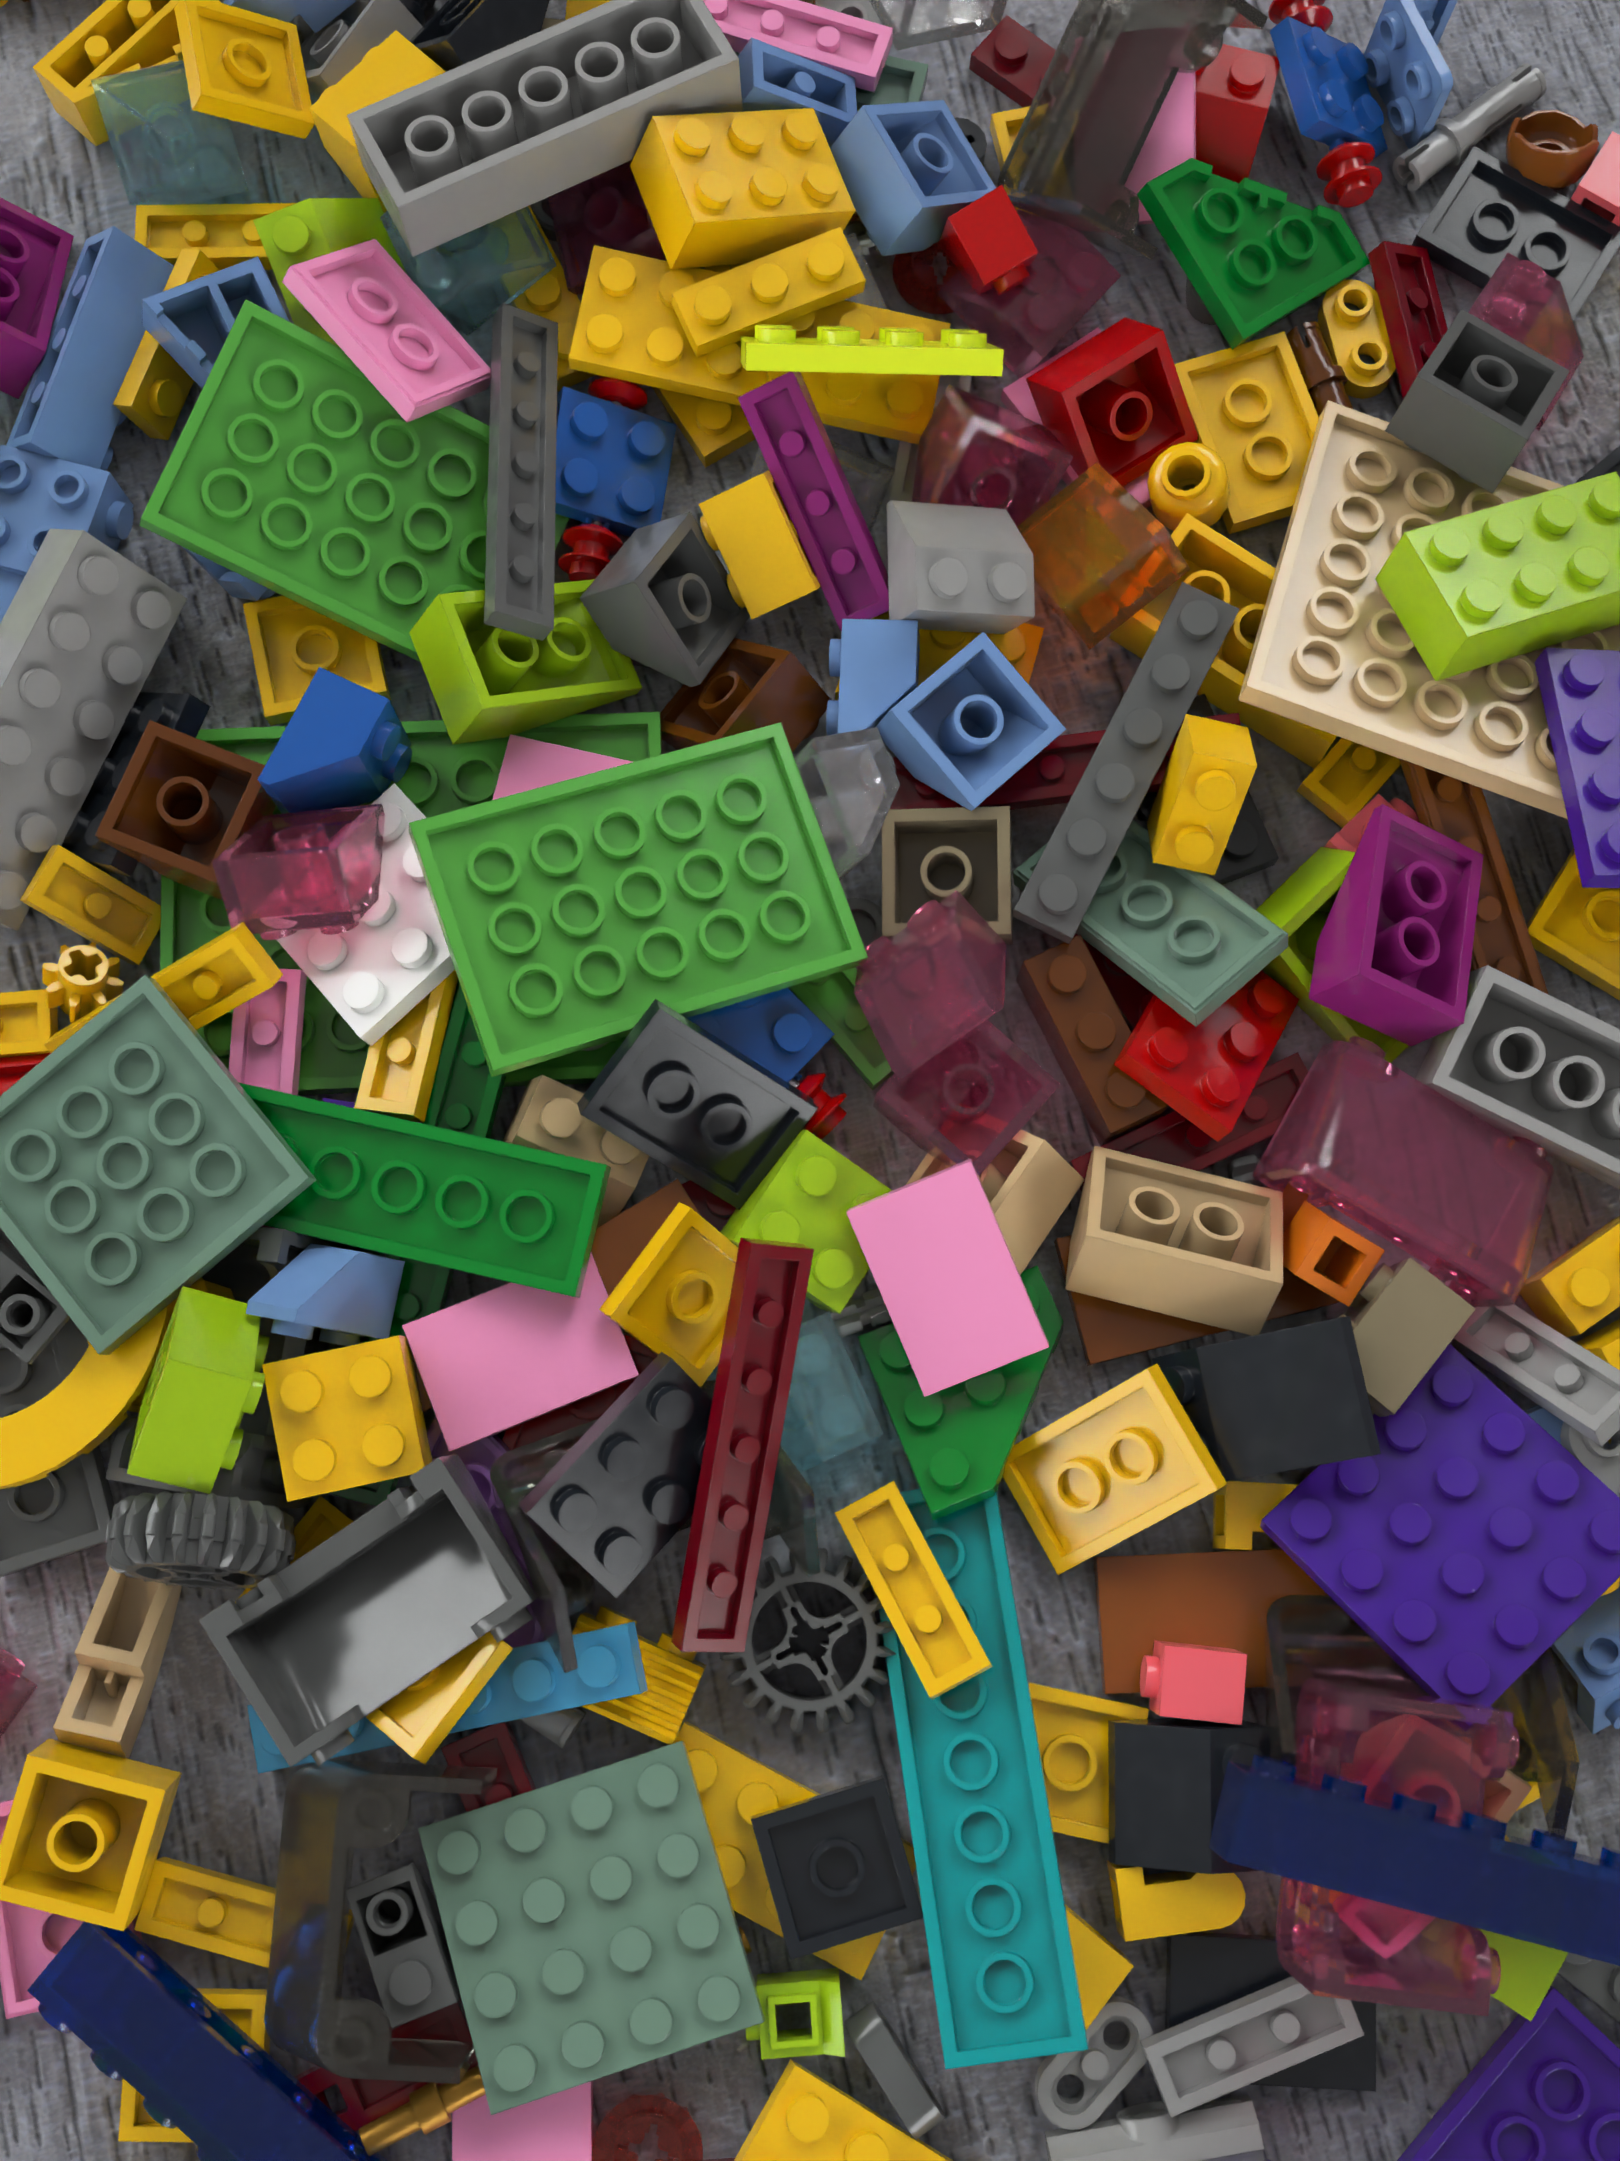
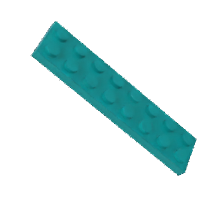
M920 1489L902 1491L901 1494L993 1666L932 1700L924 1688L895 1629L888 1633H883L884 1646L896 1653L895 1655L887 1656L886 1661L945 2070L1088 2050L1089 2045L998 1494L996 1491L993 1497L932 1521ZM884 1608L879 1609L881 1622H890Z

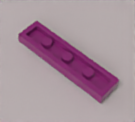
M788 372L738 397L840 631L842 632V619H871L889 611L888 573L801 372Z

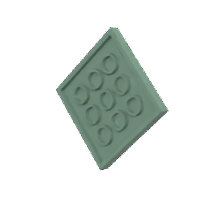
M148 975L141 977L0 1096V1228L99 1355H110L179 1296L182 1286L190 1287L317 1180L158 982Z
M679 1741L418 1828L491 2115L765 2021L684 1741Z

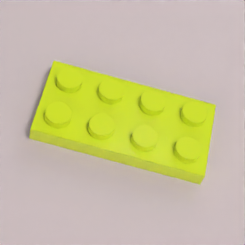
M763 324L755 325V337L741 336L740 362L746 371L1002 376L1004 349L987 343L986 333H978V330L941 329L940 341H924V332H917V329L883 327L879 328V339H860V331L854 330V327L817 326V338H796V329H792L790 325Z

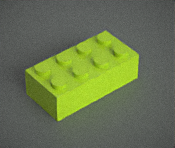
M1616 471L1404 532L1375 579L1435 681L1620 624V477Z

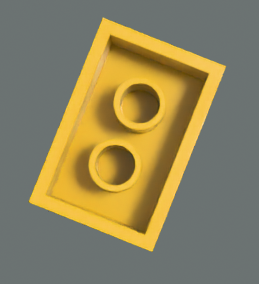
M814 108L652 116L630 164L631 171L670 270L746 264L838 227H841L842 231H844L856 211Z

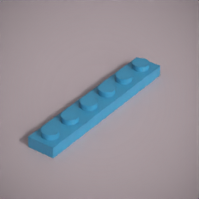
M635 1621L513 1647L512 1651L448 1734L632 1696L648 1691ZM247 1705L258 1774L290 1767L252 1705ZM364 1717L348 1728L355 1741L331 1758L397 1744ZM310 1754L294 1766L312 1763L315 1761Z

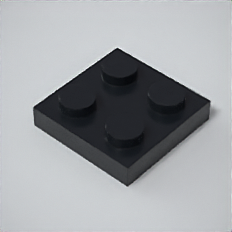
M883 1775L751 1816L752 1826L790 1960L923 1918V1911Z

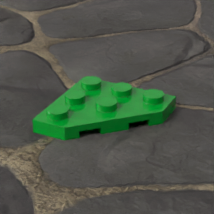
M1193 158L1147 182L1136 194L1232 350L1324 295L1342 281L1354 277L1370 264L1369 259L1340 212L1322 205H1318L1311 210L1286 201V192L1248 178H1244L1240 183L1220 177L1212 174V165Z
M1038 1266L1024 1270L1020 1276L1046 1335L1049 1347L926 1397L923 1395L893 1323L858 1336L860 1348L932 1521L995 1495L1005 1472L1004 1467L1017 1436H1020L1039 1390V1383L1051 1354L1055 1352L1063 1333V1319Z

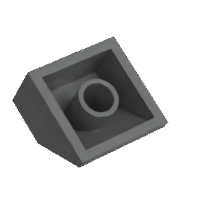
M691 512L636 529L580 597L583 605L613 650L689 687L701 684L750 617L746 607L741 608L734 601L727 585L728 573L715 551L707 543L701 528Z

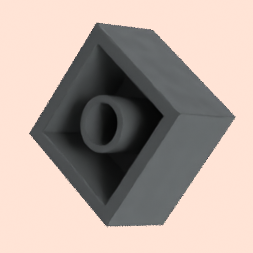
M1461 309L1417 375L1385 431L1403 441L1409 448L1422 452L1455 471L1462 479L1475 483L1493 494L1535 430L1568 375L1569 370Z

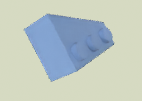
M258 256L142 299V326L202 389L245 299L287 321L289 319Z

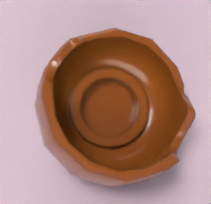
M1557 109L1533 111L1523 118L1516 117L1512 122L1506 141L1507 164L1519 170L1523 177L1553 190L1564 189L1575 184L1588 171L1595 159L1599 146L1597 141L1598 126L1590 124L1585 127L1577 117Z

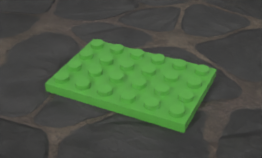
M245 299L140 518V526L420 662L409 632L436 596L443 593L485 590L490 426L450 405L406 422L341 348ZM556 513L555 550L569 520V517Z
M781 722L409 823V835L491 1077L626 1037L655 999L685 1018H689L861 966L868 958Z

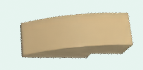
M109 1567L75 1650L79 1665L53 1726L59 1741L127 1759L130 1758L159 1673L182 1586L166 1585L160 1582H145L141 1578H130L123 1573H117Z

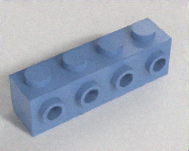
M115 226L86 239L53 323L46 353L34 372L6 446L104 471L108 469L113 457V448L109 444L116 426H119L127 417L113 403L146 331L142 326V299L163 292L174 265Z

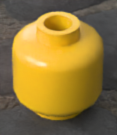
M1193 442L1173 445L1159 454L1150 468L1147 486L1153 513L1162 525L1172 531L1176 529L1186 513L1211 527L1219 521L1227 509L1230 489L1226 466L1217 452L1206 445Z

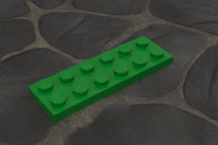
M239 1083L317 1179L268 1220L264 1226L285 1229L303 1235L580 1298L611 1170L610 1166Z

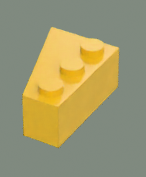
M106 0L33 66L55 111L95 146L190 102L174 10L178 0Z

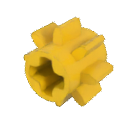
M91 942L89 945H77L71 948L65 944L61 945L58 964L43 963L42 983L48 986L46 988L47 1008L60 1006L62 1011L69 1016L70 1022L73 1023L107 1003V1000L110 1001L124 992V981L118 978L120 975V959L118 957L107 959L104 953L97 949L94 942Z

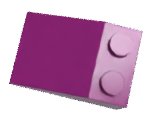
M0 197V391L19 399L46 353L74 236Z
M1384 804L1376 807L1373 810L1317 941L1309 999L1411 1047L1464 1024L1484 855Z

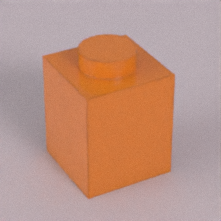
M1304 1200L1283 1233V1266L1294 1275L1348 1307L1385 1252L1384 1249L1356 1230Z

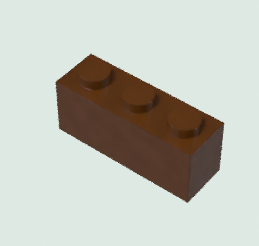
M1081 935L1074 937L1070 944L1063 942L1023 961L1016 981L1100 1146L1157 1120L1169 1105L1114 1065L1131 1032Z

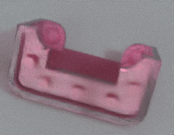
M1352 1036L1348 1042L1333 1041L1323 1045L1252 1177L1273 1190L1281 1192L1284 1191L1288 1182H1290L1297 1190L1309 1194L1307 1201L1316 1207L1332 1206L1430 1266L1429 1272L1439 1280H1446L1445 1285L1473 1307L1514 1305L1527 1279L1554 1174L1553 1166L1546 1160L1547 1151L1537 1143L1519 1136L1509 1137L1384 1060L1386 1054L1379 1046L1364 1038Z
M1313 1677L1306 1678L1300 1691L1297 1707L1277 1913L1276 1944L1279 1962L1282 1967L1314 1996L1488 2017L1490 1994H1494L1497 1991L1500 1983V1959L1497 1950L1494 1947H1489L1486 1936L1473 1925L1485 1782L1500 1781L1506 1769H1512L1517 1762L1519 1735L1516 1727L1513 1725V1712L1498 1707ZM1465 1722H1470L1473 1724L1469 1727Z

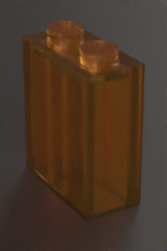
M1097 462L1017 526L1033 553L1034 590L1089 650L1191 570L1165 526Z

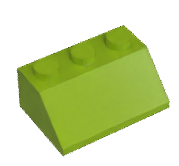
M309 198L253 220L293 323L337 347L339 346L282 283L289 267L375 239L408 275L378 198Z

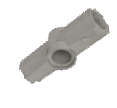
M1248 2094L1211 2100L1172 2118L1163 2101L1143 2102L1121 2109L1117 2112L1115 2119L1094 2122L1083 2129L1068 2130L1060 2128L1044 2131L1048 2161H1264V2145L1260 2124L1255 2113L1253 2101Z

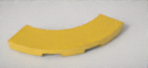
M178 1297L110 1355H99L92 1345L89 1344L83 1357L72 1372L48 1395L17 1413L0 1418V1489L21 1486L49 1476L50 1472L61 1468L81 1454L90 1453L117 1429L128 1417L127 1410L139 1396L150 1377Z

